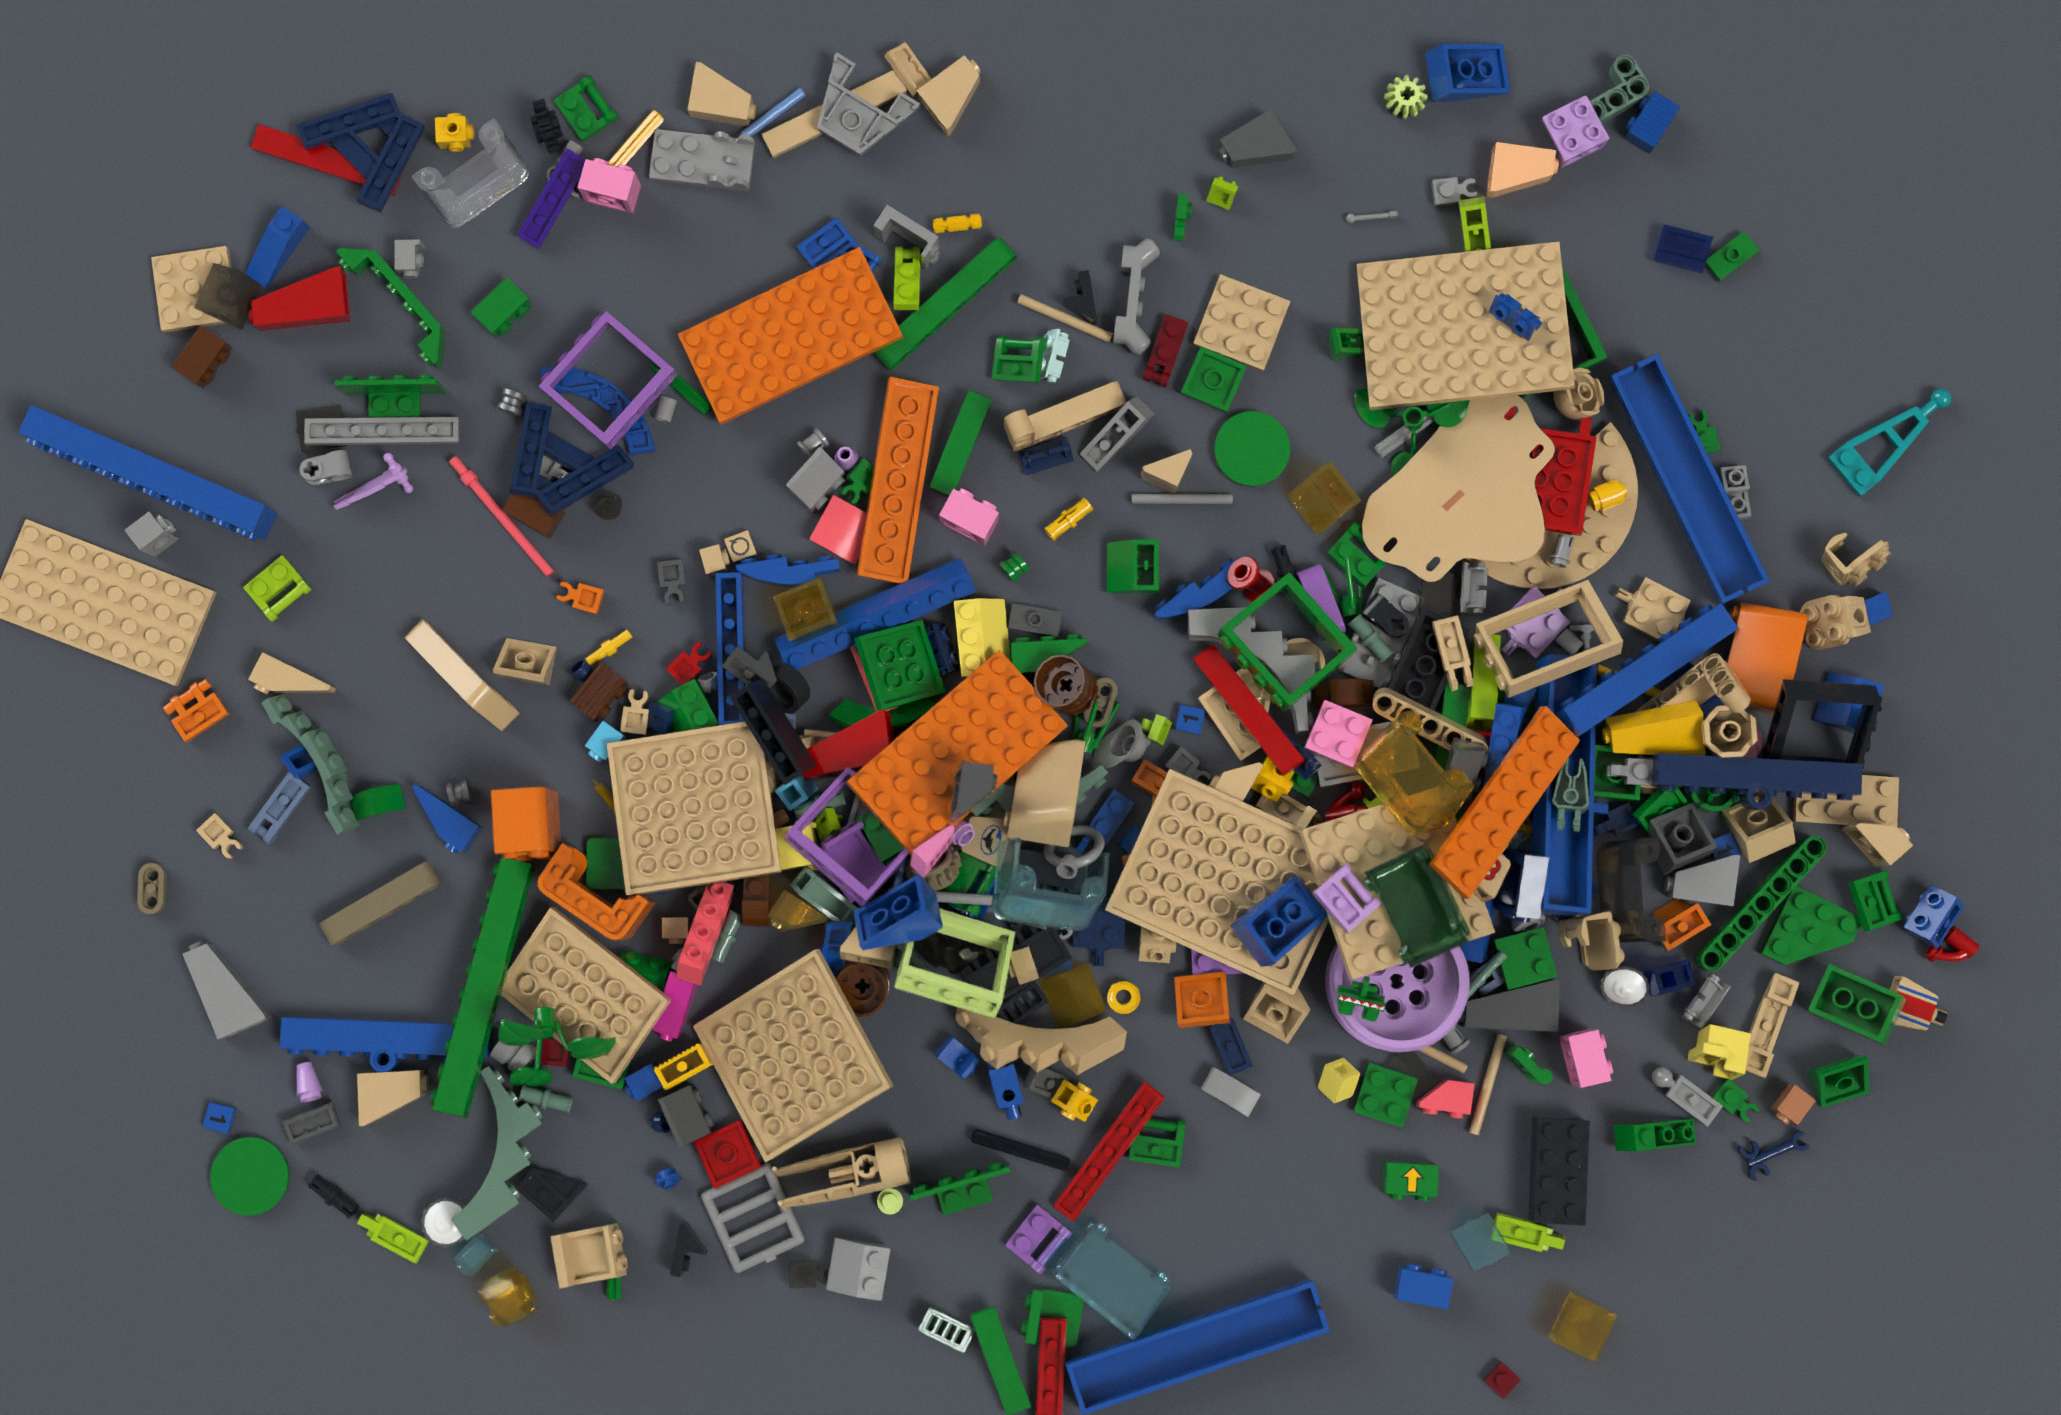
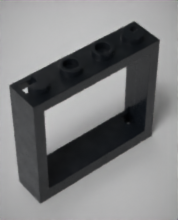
M1783 679L1761 759L1862 764V769H1864V756L1866 752H1869L1871 746L1870 736L1877 727L1876 716L1882 710V697L1879 696L1877 687L1874 685ZM1797 700L1862 704L1846 759L1781 755Z

